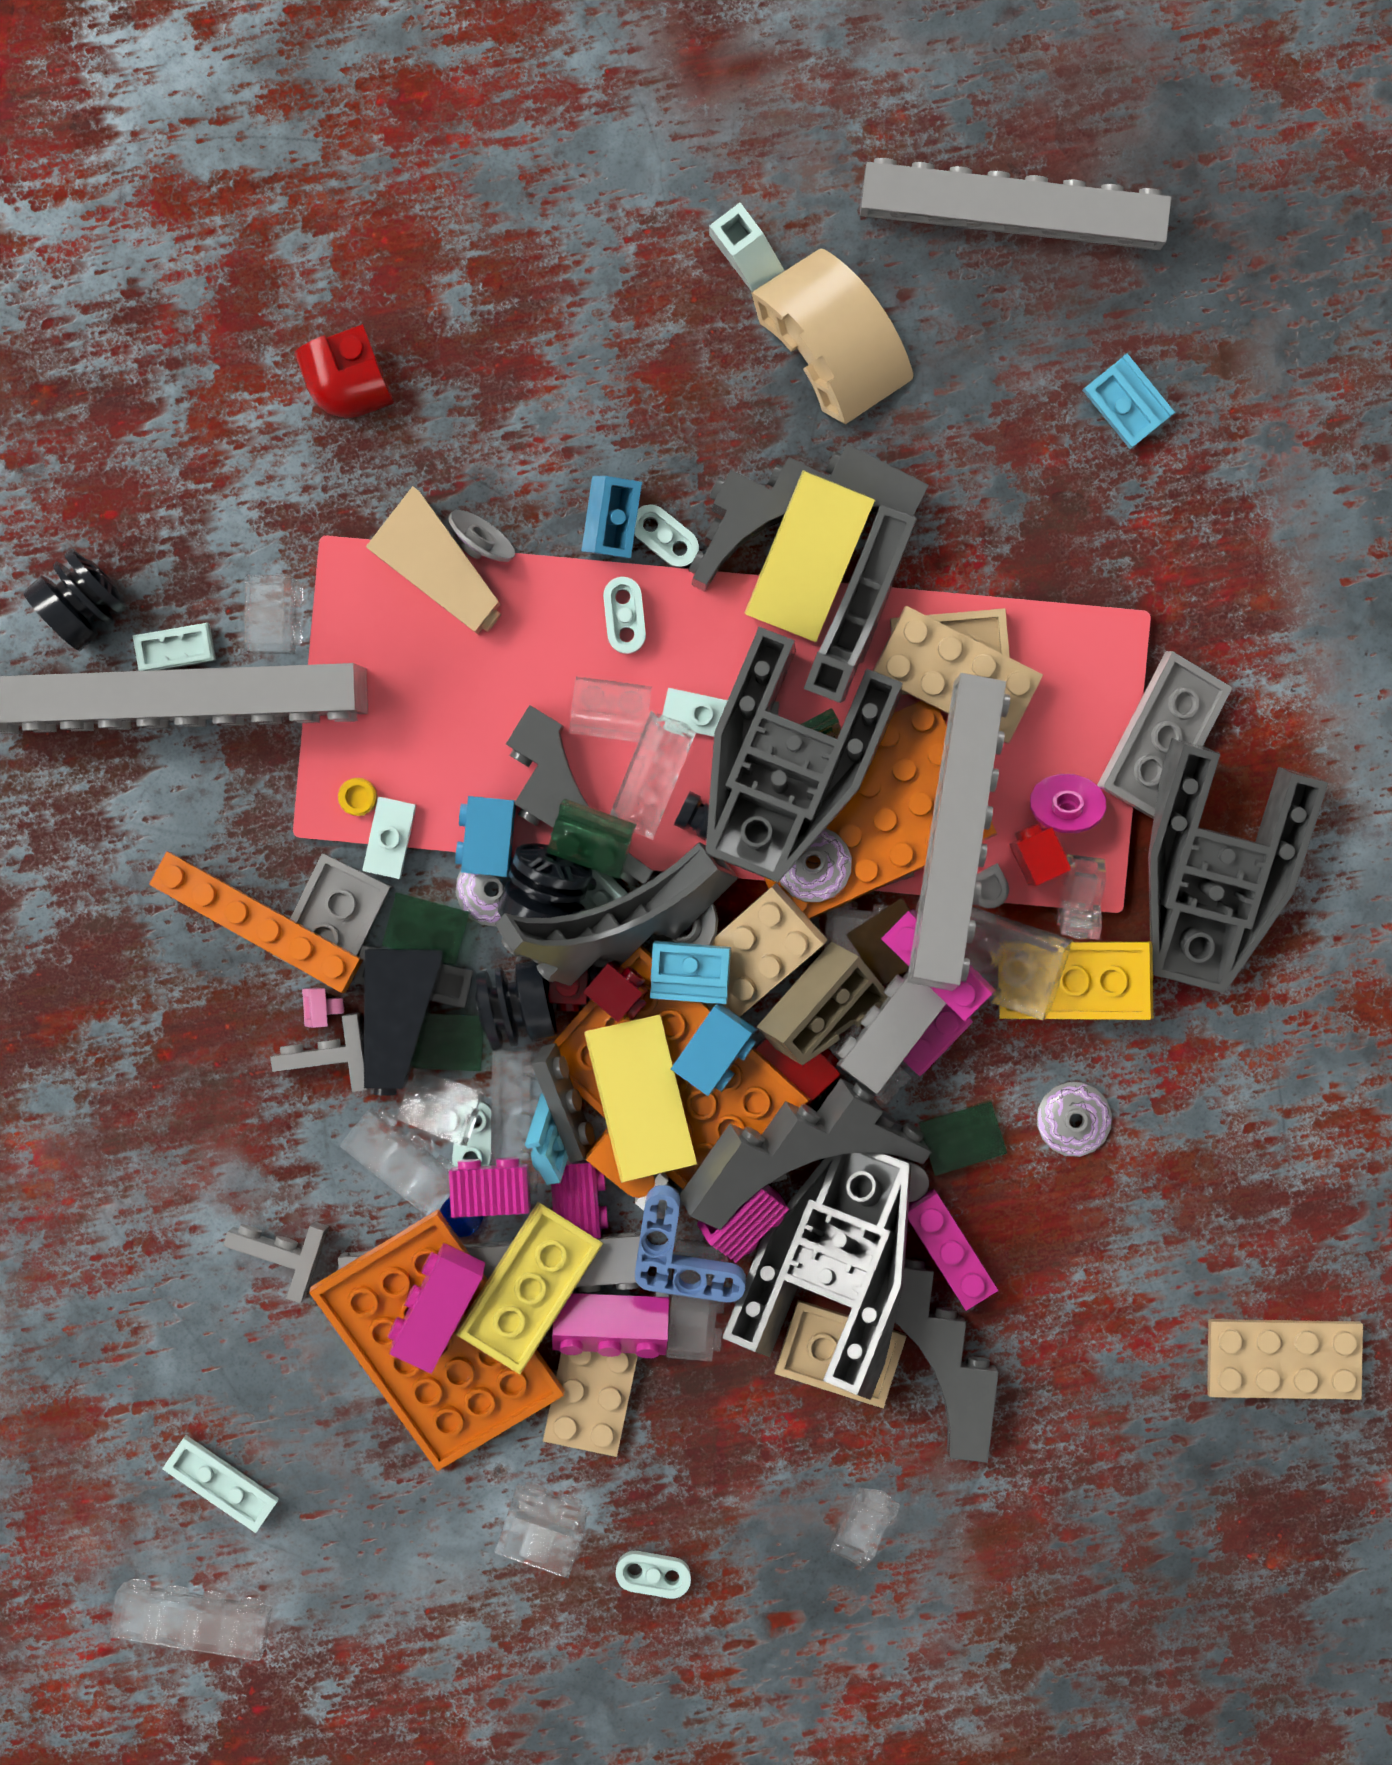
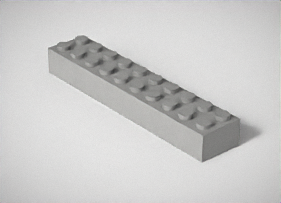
M354 663L0 676V734H18L19 727L21 726L22 731H33L34 733L57 732L56 725H60L62 730L94 731V724H98V728H108V730H130L132 722H136V727H146V729L169 728V721H174V725L183 727H207L206 720H213V724H221V726L244 725V718H251V723H259L260 725L282 724V717H289V721H297V723H320V716H327L328 720H335V722L358 721L357 714H368L367 668Z

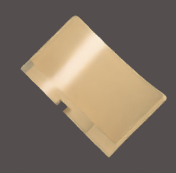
M825 249L815 251L751 292L760 325L778 337L790 352L796 348L799 350L808 363V366L803 368L815 390L822 412L845 425L913 379L912 367L903 343L878 300L847 265Z

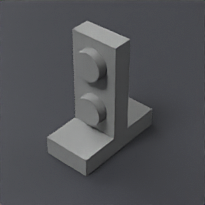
M362 1012L342 1016L346 1045H341L340 1039H331L317 1042L318 1049L303 1050L302 1044L281 1046L280 1054L270 1057L272 1072L348 1062L352 1092L368 1090L369 1088H364V1027Z
M318 1222L312 1223L309 1226L303 1248L301 1249L297 1247L298 1242L293 1239L276 1236L275 1240L261 1236L262 1230L256 1227L240 1224L239 1228L233 1227L227 1232L223 1246L295 1269L286 1299L301 1303L307 1296L329 1226Z

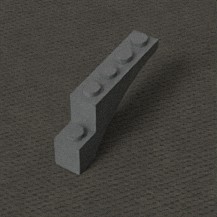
M880 505L841 604L816 654L804 686L805 690L839 703L845 701L858 665L865 660L918 518Z
M529 705L506 745L513 749L509 756L527 767L533 761L538 764L514 803L521 808L518 815L535 826H538L540 821L545 822L554 828L550 835L568 846L573 841L587 848L583 855L598 865L603 866L605 861L619 868L615 875L634 887L638 881L646 884L653 870L633 857L608 833L583 798L570 770L560 733L564 726Z

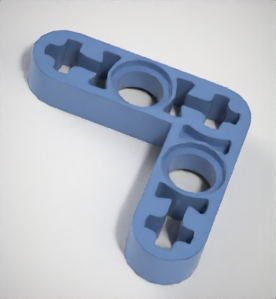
M658 1185L653 1187L648 1192L645 1200L635 1267V1280L641 1288L653 1292L720 1302L739 1300L744 1294L746 1274L741 1267L729 1262L673 1254L680 1209V1196L670 1186ZM659 1200L667 1201L664 1220L657 1219ZM659 1231L667 1236L668 1241L662 1245H654L648 1241L647 1235L651 1232ZM649 1266L657 1267L656 1276L648 1275ZM670 1268L674 1269L673 1280L668 1279ZM686 1270H693L701 1276V1279L697 1283L688 1284L680 1278V1274ZM708 1274L713 1275L711 1286L707 1285ZM725 1278L733 1279L731 1287L724 1286Z

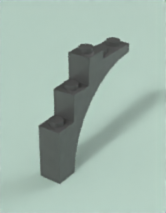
M849 444L845 446L842 454L834 452L825 472L831 474L830 477L788 457L784 467L777 464L771 474L767 485L773 487L772 490L730 470L726 480L721 477L718 478L709 496L715 500L712 511L723 516V519L721 520L717 517L714 519L706 535V538L711 540L706 553L698 551L690 566L689 572L694 574L691 585L706 591L720 567L741 545L764 529L782 522L803 470L873 498L875 501L869 514L877 515L880 505H884L914 516L929 485Z
M698 843L678 862L653 880L627 895L602 906L576 914L552 918H524L505 913L495 925L503 936L501 939L503 946L515 956L523 955L538 963L537 969L539 973L549 982L557 981L571 986L599 957L603 959L609 957L624 963L652 934L656 936L661 934L676 940L738 877L727 862L707 855L706 845Z
M840 1079L817 1112L807 1105L802 1104L800 1107H797L785 1101L762 1135L753 1128L745 1127L743 1130L730 1123L679 1196L691 1217L721 1230L738 1208L761 1188L785 1173L813 1161L841 1154L875 1152L897 1155L924 1164L932 1152L923 1141L924 1134L917 1127L910 1123H905L904 1126L896 1123L890 1114L879 1107L874 1100L875 1093L860 1082L853 1085Z
M905 1257L903 1289L895 1323L919 1346L935 1372L942 1390L947 1416L948 1455L952 1459L988 1463L999 1372L995 1365H990V1360L987 1358L969 1356L967 1357V1362L962 1361L966 1328L964 1317L957 1315L958 1310L947 1307H935V1313L929 1312L934 1272L930 1266H925V1260Z

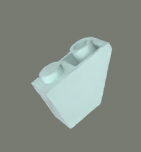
M741 203L709 225V236L751 292L785 271L764 233Z

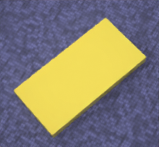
M803 470L744 613L816 642L875 500Z
M655 1015L584 1032L621 1183L696 1165L697 1162L675 1073L671 1070L673 1065L661 1016Z
M537 1202L454 1333L513 1371L521 1374L603 1243L540 1202Z

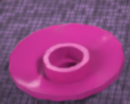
M1057 774L1046 777L1036 784L1030 795V809L1036 820L1047 828L1053 827L1054 831L1060 833H1080L1092 829L1101 822L1106 812V797L1102 790L1087 778L1076 774Z

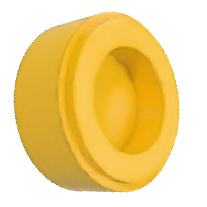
M363 778L347 780L342 784L338 792V801L341 808L350 815H366L374 809L377 803L378 796L374 785Z

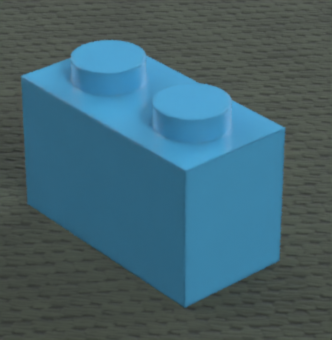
M592 476L581 552L631 558L642 482L610 476Z
M468 796V803H461L459 826L465 827L464 842H457L455 864L462 865L461 873L509 877L516 814L514 800Z
M717 1004L705 1018L671 1067V1070L707 1096L712 1094L715 1089L722 1092L735 1074L730 1068L736 1059L740 1058L744 1061L757 1042L752 1039V1036L757 1029L724 1005Z

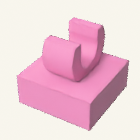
M325 988L302 989L305 1027H327V1015L344 1013L343 998H326Z

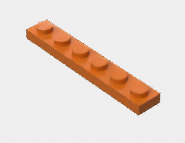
M166 851L149 883L152 887L341 993L347 992L363 962V959L172 852Z

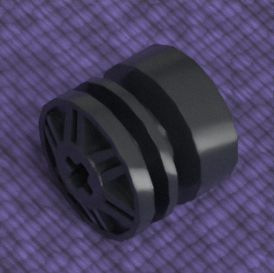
M70 548L64 554V557L74 570L70 571L62 563L56 561L53 564V568L61 582L56 585L53 581L41 575L23 594L34 610L63 640L74 649L81 651L98 635L90 618L95 615L100 620L110 624L113 621V617L104 605L107 603L117 613L121 614L127 608V604L120 596L116 585L99 566Z
M530 843L517 847L513 859L514 864L511 865L509 871L511 880L505 883L498 906L500 916L502 917L507 913L524 918H552L579 913L581 910L579 902L585 898L587 886L590 884L593 870L589 864L579 856L551 845Z
M533 960L516 964L515 982L511 983L508 982L502 967L495 969L496 986H492L487 970L477 972L476 974L477 990L475 1000L482 1030L485 1032L493 1051L503 1049L502 1031H506L512 1047L518 1046V1028L520 1027L526 1028L532 1042L557 1037L553 1004L548 1003V981L539 973L537 969L538 963Z

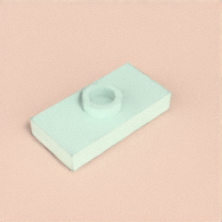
M209 623L133 635L139 671L167 670L216 661Z
M668 688L660 726L714 737L715 729L728 700Z
M378 797L362 871L401 879L416 804Z

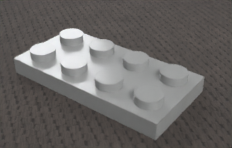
M1166 651L1097 786L1154 819L1160 775L1171 738L1203 746L1232 687L1175 652Z

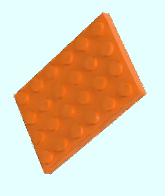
M919 701L893 714L859 791L826 827V829L835 832L847 844L852 857L851 875L846 886L835 897L822 902H804L791 896L782 887L780 881L777 883L763 877L768 889L777 883L811 920L925 868L947 728L939 709ZM992 821L988 830L984 829L982 841L997 835ZM810 856L806 860V866L810 869H816L821 864L817 856Z
M641 945L621 965L624 969L630 966L641 974L645 979L643 985L649 990L642 998L647 1004L633 1020L655 1015L661 1016L672 1065H674L712 1009L703 1002L650 998L652 954ZM591 999L553 1043L557 1044L561 1056H564L568 1062L569 1077L574 1089H577L580 1096L605 1118L584 1032L633 1020L627 1016L624 1020L617 1022ZM755 1048L752 1049L744 1061L740 1058L736 1059L730 1068L735 1074L722 1092L715 1089L712 1094L707 1096L675 1073L697 1162L694 1166L665 1172L681 1189L686 1187L730 1123L743 1130L745 1127L753 1128L762 1135L785 1101L800 1107L810 1100L804 1092Z
M439 1209L310 1287L309 1294L437 1471L563 1397L565 1392L561 1383L537 1349L522 1373L518 1374L454 1333L488 1281L484 1273L432 1374L390 1355L392 1340L387 1338L389 1331L397 1317L404 1319L409 1309L404 1304L413 1285L415 1284L420 1287L426 1275L421 1272L430 1253L438 1254L442 1244L445 1243L470 1255Z

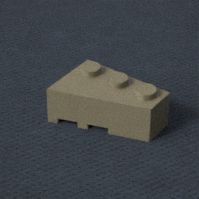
M830 942L759 1023L757 1028L776 1050L804 1065L839 1041V1034L852 1025L861 1026L860 1022L872 1006L875 1005L879 1008L888 996L884 993L885 988L858 955Z

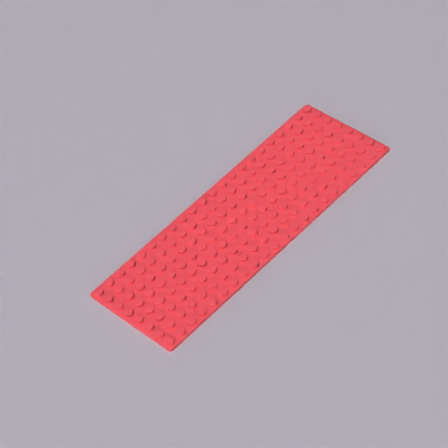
M323 536L319 540L308 665L354 663L367 668L368 714H357L358 721L335 722V720H328L327 716H320V723L302 724L293 833L298 838L368 844L376 806L366 815L354 816L346 813L338 801V792L344 782L352 778H363L374 785L378 797L417 805L408 848L456 852L457 842H464L465 827L459 826L461 803L467 804L468 796L516 801L538 764L534 761L527 767L509 756L513 749L506 745L527 708L531 705L564 726L560 734L570 770L583 798L603 827L625 850L654 871H665L678 862L696 844L702 843L706 845V840L698 837L692 827L683 830L675 826L674 823L690 791L701 796L703 804H709L714 737L660 726L668 688L728 700L758 627H762L795 640L796 652L775 700L779 702L778 716L837 739L866 669L873 671L891 635L890 619L899 618L905 606L924 615L1005 608L1010 658L1043 674L1010 742H1004L1000 755L995 754L993 768L999 769V777L995 792L990 791L988 806L993 807L992 823L997 831V835L982 841V844H987V855L984 866L978 867L977 874L998 863L1009 885V894L1004 903L1119 913L1123 910L1133 807L1101 789L1106 797V812L1100 823L1092 829L1080 833H1060L1054 831L1072 870L1040 885L1032 886L1027 884L1009 843L1017 840L1016 832L1031 825L1040 824L1042 828H1047L1036 820L1030 809V795L1036 784L1043 779L1057 774H1076L1091 780L1096 785L1100 781L1144 695L1151 616L1147 611L892 587L865 660L858 665L845 701L839 703L805 690L804 686L816 654L827 635L849 583H840L818 639L814 642L744 613L760 575L718 571L706 591H703L691 585L694 574L686 568L515 553L512 560L503 562L485 556L476 559L462 549L501 604L497 610L501 613V616L488 632L482 629L479 634H476L366 547L370 539ZM617 577L633 579L639 585L642 593L646 639L643 646L632 654L617 652L610 645L607 636L603 594L606 585ZM621 590L616 594V601L618 603L626 604L629 602V592ZM625 628L620 632V639L624 642H630L634 638V632L630 628ZM909 694L901 695L895 712L921 700ZM939 710L947 726L949 714ZM516 805L511 857L514 858L517 847L523 844L538 843L567 850L579 856L587 863H595L583 855L587 848L575 841L570 846L550 835L554 829L543 821H540L539 825L535 826L518 815L521 808ZM605 861V863H604V865H603V866L616 867V866H614L613 864L609 863L608 861ZM728 863L738 878L765 881L760 875ZM924 868L914 872V877L874 891L920 895Z

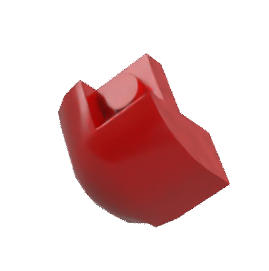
M363 324L330 337L323 335L309 341L295 351L294 356L307 391L315 404L328 414L348 419L360 417L394 404L384 373L377 362Z

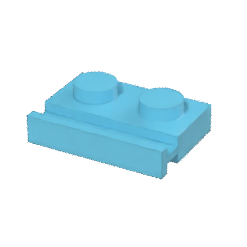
M1128 353L1082 390L1129 449L1134 447L1175 413Z
M654 941L650 998L727 1004L731 947Z
M542 1093L525 1146L527 1149H533L531 1152L533 1167L536 1171L540 1172L546 1185L561 1183L568 1155Z

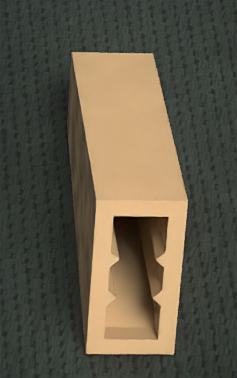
M412 486L366 547L476 634H479L482 629L488 632L501 616V613L497 611L501 606L500 602L420 491Z

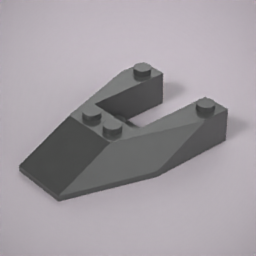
M758 627L714 732L706 854L779 883L859 791L900 700L903 683L866 669L837 739L770 713L795 655V640Z
M1171 738L1160 775L1148 853L1150 942H1152L1153 975L1225 993L1295 892L1328 783L1312 775L1278 767L1255 842L1200 828L1198 826L1220 754L1204 746Z
M875 1152L848 1153L825 1158L789 1201L787 1206L790 1210L784 1215L783 1221L777 1227L771 1228L763 1236L746 1277L744 1294L737 1300L722 1338L770 1357L798 1286L846 1305L852 1309L823 1381L871 1400L886 1362L903 1289L912 1165Z

